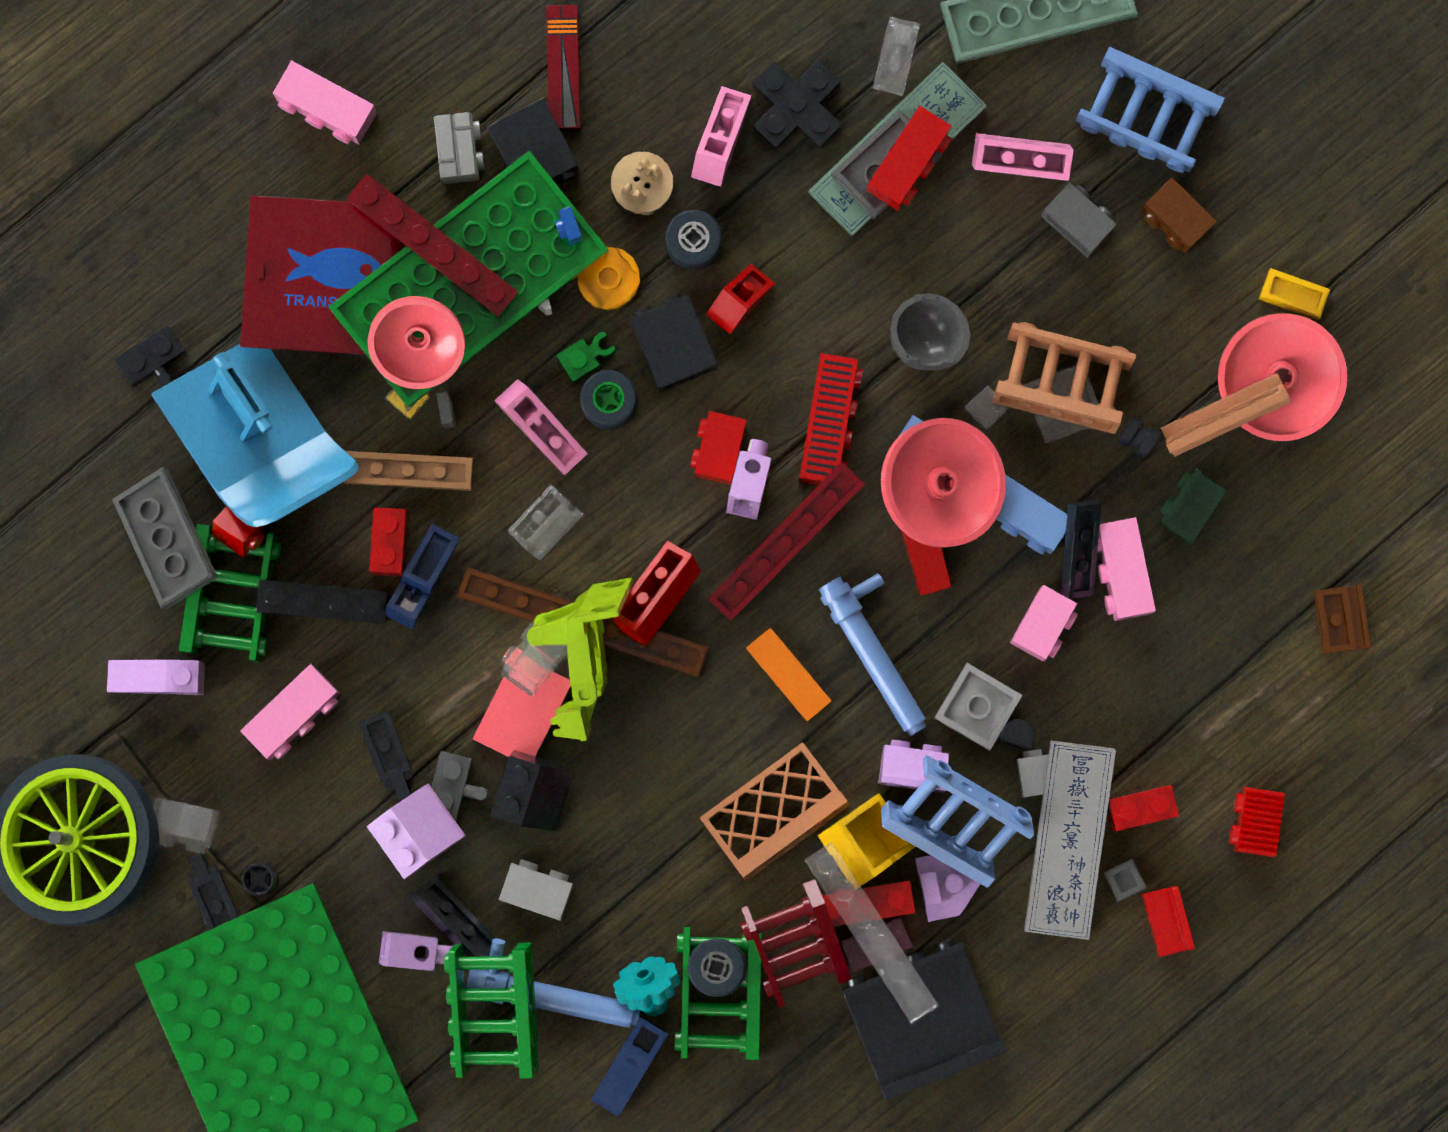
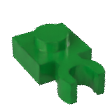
M605 332L598 333L594 337L593 343L587 346L584 339H581L556 355L573 383L600 367L596 360L598 357L607 358L615 353L614 345L606 350L599 347V343L607 338Z

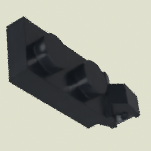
M389 710L359 721L358 724L381 782H384L386 789L394 786L398 799L402 801L412 794L407 780L414 777Z
M203 852L189 857V862L194 871V874L188 876L191 883L189 886L208 930L239 917L240 915L221 871L218 870L216 864L209 867Z

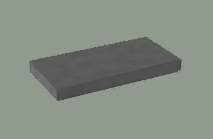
M162 467L112 499L160 608L167 610L218 578L167 468Z

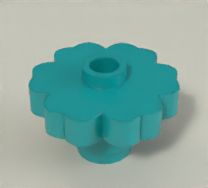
M647 957L642 963L632 962L619 972L620 979L615 981L613 986L620 1004H627L630 1010H641L647 1016H657L668 1008L669 998L675 994L673 988L680 984V979L674 963H666L664 957Z

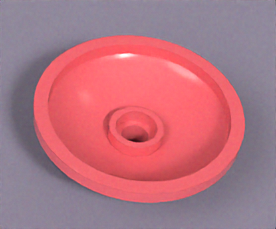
M410 296L390 302L377 313L368 334V350L373 364L385 378L402 387L425 389L445 382L457 371L464 356L465 335L459 320L445 305L430 298ZM420 331L424 334V337L416 338L413 332Z

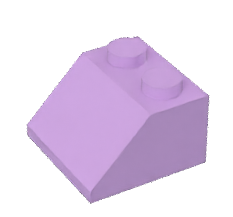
M891 740V745L883 746L878 784L917 790L926 779L924 777L923 758L928 755L935 760H942L948 764L949 754L941 753V746L923 744V748L920 750L910 748V742ZM937 785L932 792L943 793L946 789Z
M429 783L391 807L367 826L404 879L420 871L466 836Z

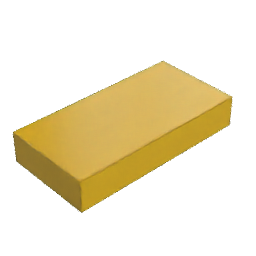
M1270 268L1259 300L1319 320L1330 289Z

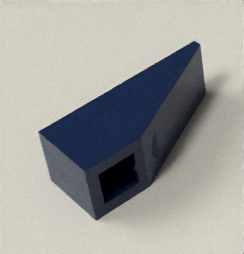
M640 1016L591 1100L619 1117L669 1032L645 1017Z

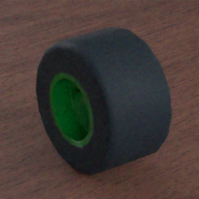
M604 370L591 375L584 383L580 393L581 408L586 419L594 426L604 430L618 429L626 425L634 417L638 406L637 392L632 381L623 373L614 370Z

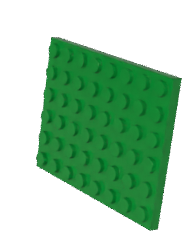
M314 883L135 964L208 1132H395L419 1120Z

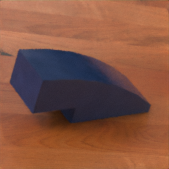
M431 524L402 574L401 582L386 606L385 616L414 630L460 541L459 537Z

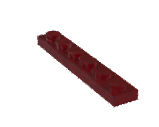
M368 174L362 178L347 197L348 202L499 318L518 295L516 289Z
M841 461L708 597V600L731 621L865 483Z

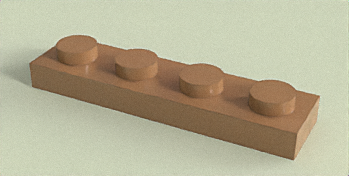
M345 451L357 462L359 469L352 477L344 481V484L472 490L473 458Z

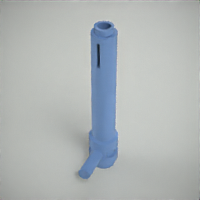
M877 573L851 589L847 582L844 583L841 577H838L818 589L822 595L820 599L824 606L828 605L832 612L830 614L835 624L841 626L904 732L908 731L911 736L926 727L924 722L926 718L862 614L861 610L863 607L858 601L861 597L882 586L884 581Z
M498 938L493 939L489 956H503L505 941ZM500 969L470 970L466 988H510L511 985H514V977L510 976L508 972L500 971ZM534 981L535 1004L538 1009L630 1028V1025L635 1026L639 1019L640 1010H630L627 1004H620L618 999ZM491 1001V1002L503 1004L504 1002H510V1001Z

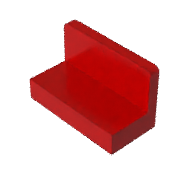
M1170 886L1142 894L1158 957L1195 949L1178 886Z

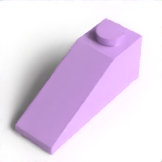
M108 660L107 692L204 695L205 663L195 660Z

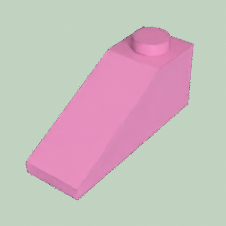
M721 87L696 152L691 174L692 178L721 187L751 100V95Z
M518 379L494 400L562 474L566 475L588 454L529 387Z

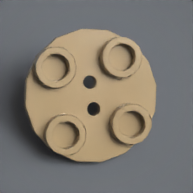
M634 152L623 157L616 164L611 175V191L616 201L625 210L635 214H653L669 200L673 190V175L668 164L662 158L650 152ZM638 177L640 180L635 182L634 178ZM645 184H649L650 188H645Z

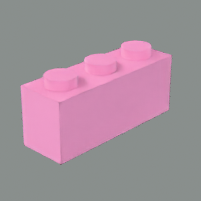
M292 60L273 92L276 100L279 102L277 104L278 107L292 115L296 111L306 116L305 121L318 129H322L323 126L334 131L332 135L346 144L353 141L359 145L377 114L376 108L372 103Z
M976 133L972 166L975 170L1069 181L1074 149L1069 144Z
M1136 517L1100 524L1097 552H1100L1102 564L1098 565V573L1101 583H1106L1109 594L1104 596L1107 614H1113L1114 621L1154 613L1156 609Z
M310 664L241 730V733L266 759L272 760L276 757L279 760L292 748L289 743L298 734L303 737L315 726L313 720L321 712L326 715L338 704L339 701L336 698L341 693L315 666Z

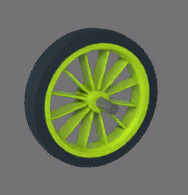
M89 755L53 757L25 770L9 785L0 799V886L7 897L27 914L47 923L61 926L93 924L106 920L124 910L139 896L148 883L159 851L158 820L148 794L141 784L124 769L107 760ZM76 780H89L94 782L95 786L78 819ZM65 781L68 822L48 792L49 788ZM105 788L119 803L87 825ZM40 795L60 825V829L27 814L32 804ZM122 810L124 811L129 833L94 835V830ZM24 819L50 831L49 840L20 843V833ZM129 837V848L125 862L94 847L96 840ZM56 845L57 848L25 870L20 848ZM90 852L122 867L117 877L109 886L88 855ZM61 855L52 877L43 892L30 877ZM80 858L101 890L98 894L82 900ZM69 862L72 902L53 897Z

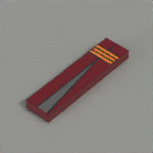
M546 5L548 108L560 131L580 130L578 5Z

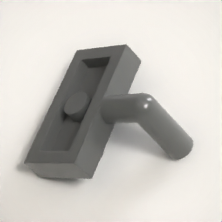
M440 751L431 788L454 820L457 821L463 796L485 801L489 798V791L483 787L466 784L472 758Z

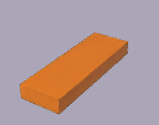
M771 628L746 647V650L806 722L832 702Z

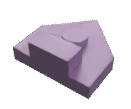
M931 855L915 858L928 922L960 916L980 886V883Z

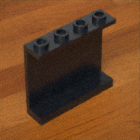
M954 938L936 945L938 951L925 955L924 950L907 956L906 960L908 963L895 967L894 962L876 969L878 975L869 979H865L864 974L846 982L848 987L841 989L886 1101L1007 1052L1003 1040L998 1035L964 950L965 945L963 942L955 943Z

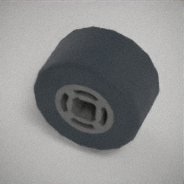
M712 938L701 942L693 949L688 959V974L691 983L698 991L707 996L723 997L732 994L742 985L746 977L747 962L744 953L736 944L726 939Z

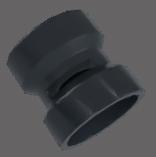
M1133 416L1117 443L1124 447H1129L1132 444L1136 455L1145 459L1161 432L1155 428L1145 427L1143 429V421Z
M251 864L243 872L242 884L245 890L252 895H268L277 887L278 874L268 864Z

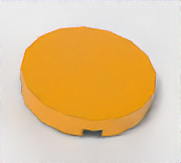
M609 247L608 253L578 275L579 290L584 299L594 307L603 310L619 309L627 305L637 294L640 285L639 268L634 258L619 248Z

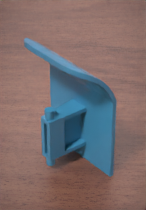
M239 344L226 352L219 353L212 360L151 394L216 494L247 525L259 527L277 521L346 481L359 469L357 462L325 432L271 349L241 348Z

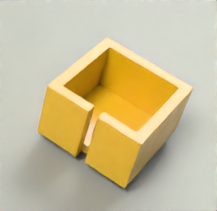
M879 793L818 835L854 889L876 877L916 847L882 827L881 808L886 802Z

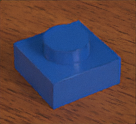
M571 206L558 210L560 220L555 221V225L561 240L567 238L569 246L582 242Z

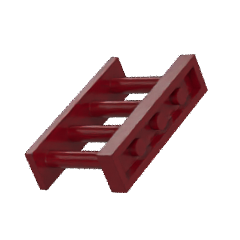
M815 879L803 884L807 897L802 898L801 903L753 921L748 906L741 908L746 920L740 923L747 942L753 940L767 975V978L762 980L768 998L775 996L779 1008L785 1006L780 990L825 972L829 974L835 972L839 984L851 980L830 915ZM805 915L810 917L807 923L760 940L759 933ZM815 934L816 941L776 957L767 958L766 952ZM819 953L822 954L823 959L777 978L774 977L773 971Z

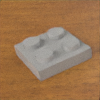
M966 663L934 719L990 751L1022 695Z

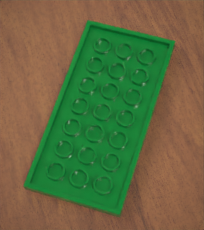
M528 151L433 225L518 291V295L499 318L408 247H404L328 308L372 362L368 350V334L373 319L383 307L392 301L410 296L426 297L438 301L454 313L463 328L465 351L459 366L461 368L608 253L609 249L533 154ZM570 206L582 238V242L569 246L567 238L561 240L555 225V221L560 220L558 210ZM420 331L413 332L416 338L424 337V334ZM384 377L408 408L436 387L411 389L399 386Z

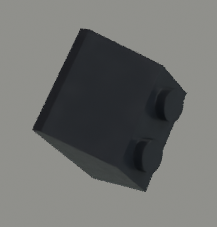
M514 750L509 756L490 817L521 827L556 831L575 769Z

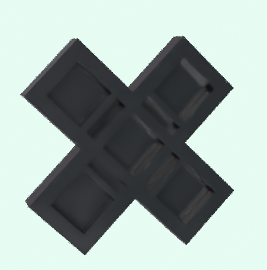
M817 60L796 82L773 61L752 82V86L773 105L753 126V130L777 150L798 128L811 142L821 149L842 127V124L821 105L840 85L841 80Z

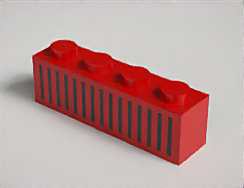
M824 353L820 354L799 482L818 485L841 462L843 449H850L852 431L846 430L848 418L855 419L858 400L852 399L853 388H860L863 369L857 368L858 359Z

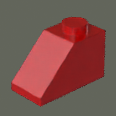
M750 264L723 288L706 315L718 327L731 334L747 319L775 283Z
M227 506L212 521L213 537L243 558L251 549L253 551L256 550L264 539L263 526L253 527L245 524Z

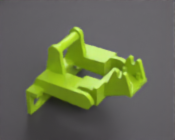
M632 577L592 584L590 589L579 595L574 603L537 615L533 622L534 626L528 630L527 640L533 646L567 645L573 700L556 708V716L551 718L550 723L552 725L557 724L560 727L553 731V735L556 737L579 739L581 741H586L592 730L590 720L597 698L602 696L607 684V661L603 639L605 629L602 619L619 616L632 588Z

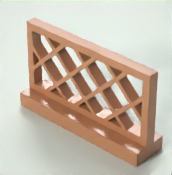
M1275 373L1162 426L1161 430L1166 438V446L1170 454L1173 453L1174 457L1285 406L1291 403V400L1278 373Z
M802 742L702 815L700 820L747 882L847 809L849 804ZM801 753L809 761L807 775L789 772L791 760ZM786 765L785 772L778 771L780 768ZM813 768L819 776H812ZM771 775L784 776L782 793L765 792V779ZM789 777L806 780L804 797L786 795ZM811 780L824 782L831 791L822 799L808 798ZM760 784L759 791L752 790L754 787ZM745 794L758 795L756 813L738 810L739 799ZM763 796L781 799L778 816L760 814ZM785 799L803 802L802 812L795 819L782 817ZM734 803L733 809H726L728 806ZM807 803H814V805L806 810ZM719 813L732 814L730 832L716 830L709 820ZM737 815L755 818L752 835L734 833ZM759 818L777 821L776 831L769 838L756 836ZM781 822H788L787 825L781 828ZM720 835L729 837L728 844L725 843ZM733 837L751 840L749 852L739 860L731 851ZM755 841H762L761 844L755 847Z

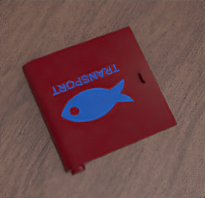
M250 195L240 347L365 355L328 307L406 246L350 202Z

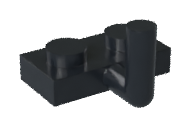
M166 325L115 358V361L133 387L153 374L157 376L158 383L163 387L174 381L165 366L187 352L170 326Z

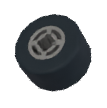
M699 210L683 211L675 216L667 227L665 236L667 253L672 261L681 268L692 271L705 269L713 264L720 255L722 247L721 228L715 218L708 213Z

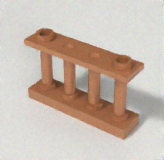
M1012 323L1007 340L1017 342L1009 378L1005 381H998L992 403L1115 434L1123 412L1117 411L1113 407L1121 370L1130 371L1136 354L1130 353L1124 347H1107L1040 330L1030 323ZM1029 345L1048 350L1040 385L1036 389L1024 387L1020 383ZM1060 353L1078 358L1070 396L1067 397L1055 395L1051 391ZM1091 361L1109 366L1101 404L1098 405L1086 403L1082 399Z

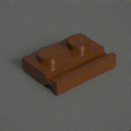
M1362 585L1313 591L1323 654L1371 648Z

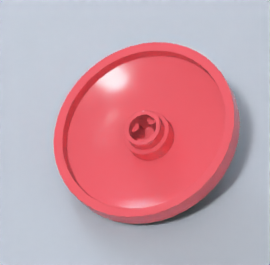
M1277 313L1257 318L1236 332L1223 351L1218 368V386L1221 398L1278 373L1291 400V403L1241 426L1258 437L1273 441H1291L1306 437L1327 424L1343 401L1347 387V367L1343 352L1334 337L1324 327L1307 317L1290 313Z
M936 418L910 427L894 441L883 463L881 490L889 515L906 535L928 546L953 547L977 539L995 522L1005 498L1006 476L998 451L984 433L961 420Z

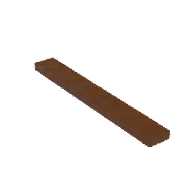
M470 567L466 568L457 594V598L532 623L536 616L541 613L550 612L574 603ZM612 618L602 619L605 629L603 633L605 647L699 678L709 647L659 630L645 647L621 633Z

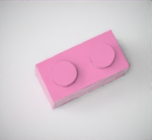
M1043 585L1036 594L1010 644L1041 661H1045L1048 655L1054 658L1063 642L1058 639L1063 628L1069 630L1078 613L1073 611L1077 603Z

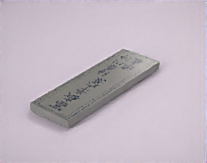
M1050 741L1024 926L1025 932L1089 940L1116 754L1114 748Z

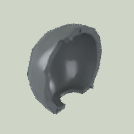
M932 293L917 294L901 303L893 314L890 328V339L895 353L905 365L919 370H941L952 367L961 360L968 350L971 336L968 321L960 308L946 297Z

